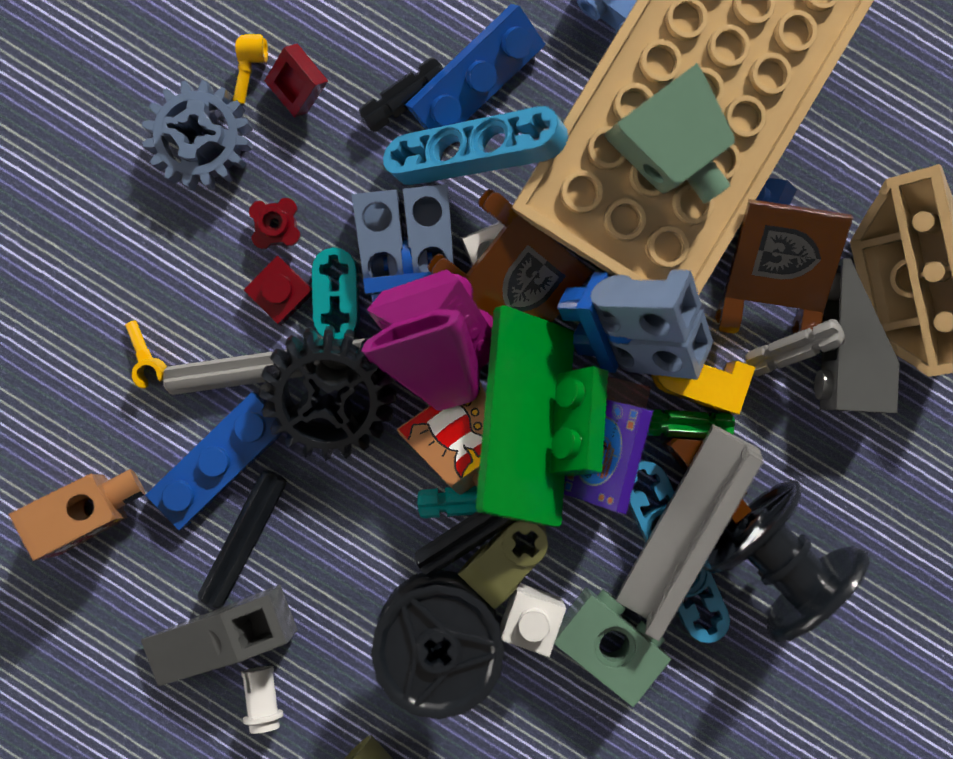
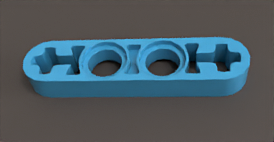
M538 106L401 135L395 138L386 148L383 164L386 170L404 185H415L544 162L553 159L561 153L568 140V130L553 109L546 106ZM505 134L504 142L497 150L485 153L486 144L493 136ZM460 142L456 155L447 161H442L441 157L444 150L450 144Z
M640 460L638 471L642 470L647 475L656 476V481L650 485L654 498L660 501L666 496L669 503L674 490L664 470L653 462ZM636 475V478H635V482H634V483H636V482L638 481L637 475ZM632 490L629 507L645 542H647L652 533V522L657 516L662 515L667 504L653 506L642 514L640 507L649 506L650 503L644 492ZM702 567L685 597L699 595L704 607L710 612L717 613V615L711 618L712 627L705 630L700 624H693L700 617L695 603L690 599L684 604L681 603L677 614L682 625L693 638L700 642L712 643L725 636L729 629L730 617L712 574ZM707 587V594H699Z

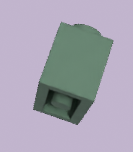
M585 587L565 612L554 644L634 708L671 661V658L661 647L665 639L662 637L658 641L645 634L646 623L642 620L637 626L629 622L621 615L626 607L618 603L616 598L604 589L596 595L589 588ZM610 631L623 633L624 642L618 650L605 652L600 649V641L606 633Z

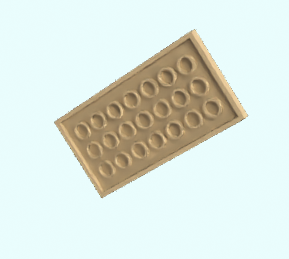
M637 0L563 121L568 130L566 146L553 159L538 162L511 209L540 231L612 276L626 275L633 280H666L671 270H691L698 294H700L743 222L748 199L756 200L874 0ZM696 63L702 69L735 136V143L713 159L731 185L705 204L687 180L665 194L659 192L604 136L617 122Z

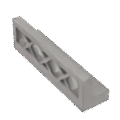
M712 424L616 596L618 603L647 618L645 634L658 641L662 638L764 462L758 447Z

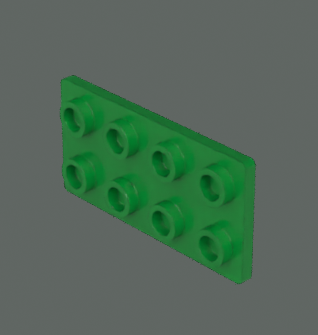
M506 305L496 307L493 315L476 510L483 514L547 527H559L562 523L565 476L602 473L608 371L595 366L572 370L574 353L573 330Z

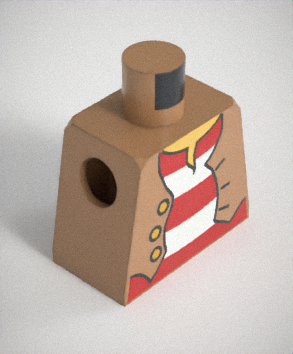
M481 382L479 395L474 401L440 411L429 406L397 428V431L407 443L459 495L475 485L478 488L486 390Z
M132 469L110 480L105 475L89 474L8 515L32 560L36 561L59 556L125 520L127 514L123 506L144 496L145 491ZM91 498L94 503V511L89 516L86 511V503Z

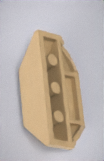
M938 164L886 179L879 190L878 196L870 206L850 241L856 271L895 354L916 367L917 370L927 377L953 373V197L943 168Z

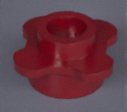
M282 198L278 203L271 204L256 201L250 206L249 215L254 219L255 232L252 235V242L260 249H267L270 245L281 246L286 244L287 246H293L298 243L301 234L297 229V221L294 217L298 207L292 199ZM273 219L279 221V225L276 228H272L270 225Z

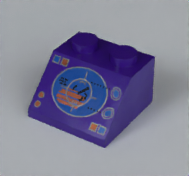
M606 400L602 473L565 476L564 494L618 513L626 514L653 411Z

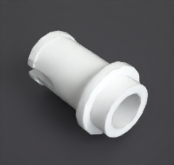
M274 666L255 667L241 672L247 707V716L243 717V724L249 725V732L251 734L265 733L278 729L280 727L279 719L284 716L283 710L277 708L273 676Z

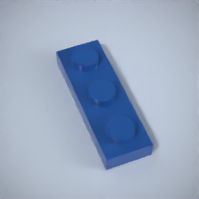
M510 4L412 97L405 106L425 130L465 122L546 44L521 7Z
M251 392L145 495L178 530L185 529L284 433L272 435L270 428L276 418L263 417L261 410L266 403L262 398H259L256 392Z

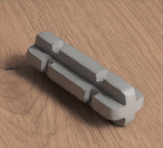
M831 319L813 327V331L808 328L774 341L769 346L764 345L751 350L745 355L746 363L755 367L754 376H761L772 372L777 367L780 369L813 357L820 353V349L826 352L840 347L845 343V335L839 322Z

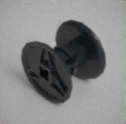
M791 479L775 485L748 504L752 511L737 524L730 521L703 565L704 569L715 574L730 570L748 559L758 569L757 573L762 577L761 581L765 585L772 584L781 593L774 602L767 618V633L776 642L791 641L831 617L857 589L864 579L870 564L868 552L854 546L837 549L818 558L810 550L811 541L803 534L797 537L787 527L785 523L793 515L801 499L800 483Z
M441 570L429 577L424 575V573L415 574L393 590L382 608L380 622L375 628L371 658L376 680L393 703L414 716L440 720L465 714L488 697L501 675L505 649L496 610L468 585L457 572Z

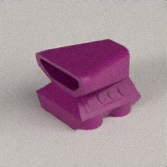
M444 270L382 291L367 309L382 331L365 342L362 352L369 361L438 411L472 402L478 397L480 370L489 362L493 317L489 313L478 309L472 299V285L466 278Z

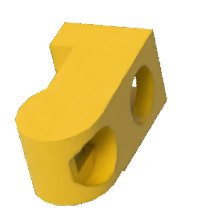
M732 361L726 363L723 371L704 364L698 380L659 375L651 376L656 387L667 394L723 413L740 415L755 367L739 361Z

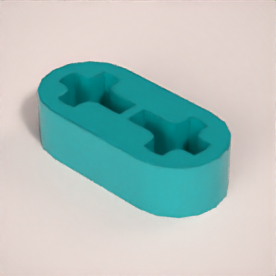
M332 247L324 249L313 261V322L318 333L323 336L326 326H330L324 323V318L333 314V299H339L340 311L350 316L349 323L341 324L340 332L335 333V339L343 340L347 329H352L355 333L359 329V271L357 263L348 252L341 248ZM338 258L343 267L348 268V274H342L339 277V291H333L332 279L327 275H323V269L331 267L332 259Z

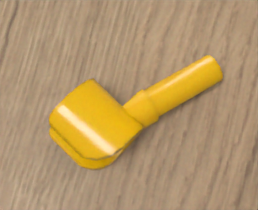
M244 34L236 40L235 49L239 62V72L233 101L238 100L240 104H245L250 75L252 73V63H266L268 61V43L261 34Z
M137 321L126 323L125 327L138 361L132 369L131 376L133 382L140 388L148 387V380L144 376L146 365L153 367L158 380L163 381V371L167 366L162 360L152 357Z

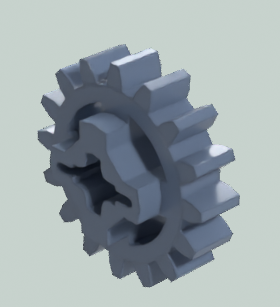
M202 80L198 91H194L187 81H182L181 94L175 96L166 88L163 90V94L167 102L163 106L152 102L149 105V108L157 116L155 121H143L142 127L153 134V137L146 139L142 144L150 153H156L149 162L159 171L165 170L164 177L170 182L176 184L182 178L183 185L189 190L194 191L198 181L201 180L205 187L209 190H214L215 177L221 176L230 183L233 181L229 169L233 165L243 169L246 167V163L239 154L240 151L253 150V145L242 135L249 133L253 128L246 118H240L245 113V109L238 100L230 102L232 96L225 88H219L214 94L211 85L207 81ZM215 109L225 116L229 130L224 129L221 125H216L218 117L215 115ZM202 129H204L208 133L205 134V136H200L202 133ZM192 136H196L194 143L187 137L192 138ZM169 142L179 146L178 156L181 158V163L177 162L169 148Z

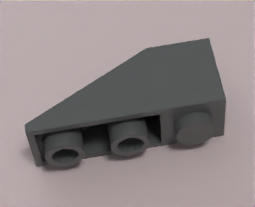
M843 258L839 261L824 309V320L822 323L831 319L837 320L844 332L845 343L832 350L822 351L821 370L817 371L814 380L815 397L820 400L819 410L897 413L899 361L851 259Z
M277 585L141 639L157 685L161 686L232 665L287 644L298 629L282 587Z

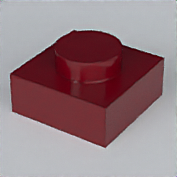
M298 43L283 48L264 80L294 118L309 112L328 83L326 77Z
M278 255L244 289L281 326L312 296V288Z

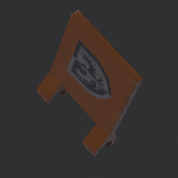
M487 189L479 198L478 205L504 225L503 229L467 274L441 254L435 255L427 268L432 274L448 270L452 274H458L466 278L473 288L472 299L478 309L489 313L492 317L496 307L506 305L553 323L560 314L558 303L566 288L581 287L593 272L550 236L517 215L511 209L513 205L500 193Z
M748 199L724 294L716 310L715 318L716 322L719 323V331L731 334L739 331L745 300L798 308L799 311L792 324L793 334L808 328L813 331V327L822 323L823 312L852 224V215Z

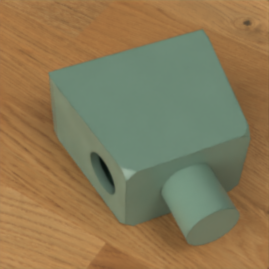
M698 63L617 122L604 135L608 142L663 194L687 180L705 204L731 185L713 159L735 143V136Z

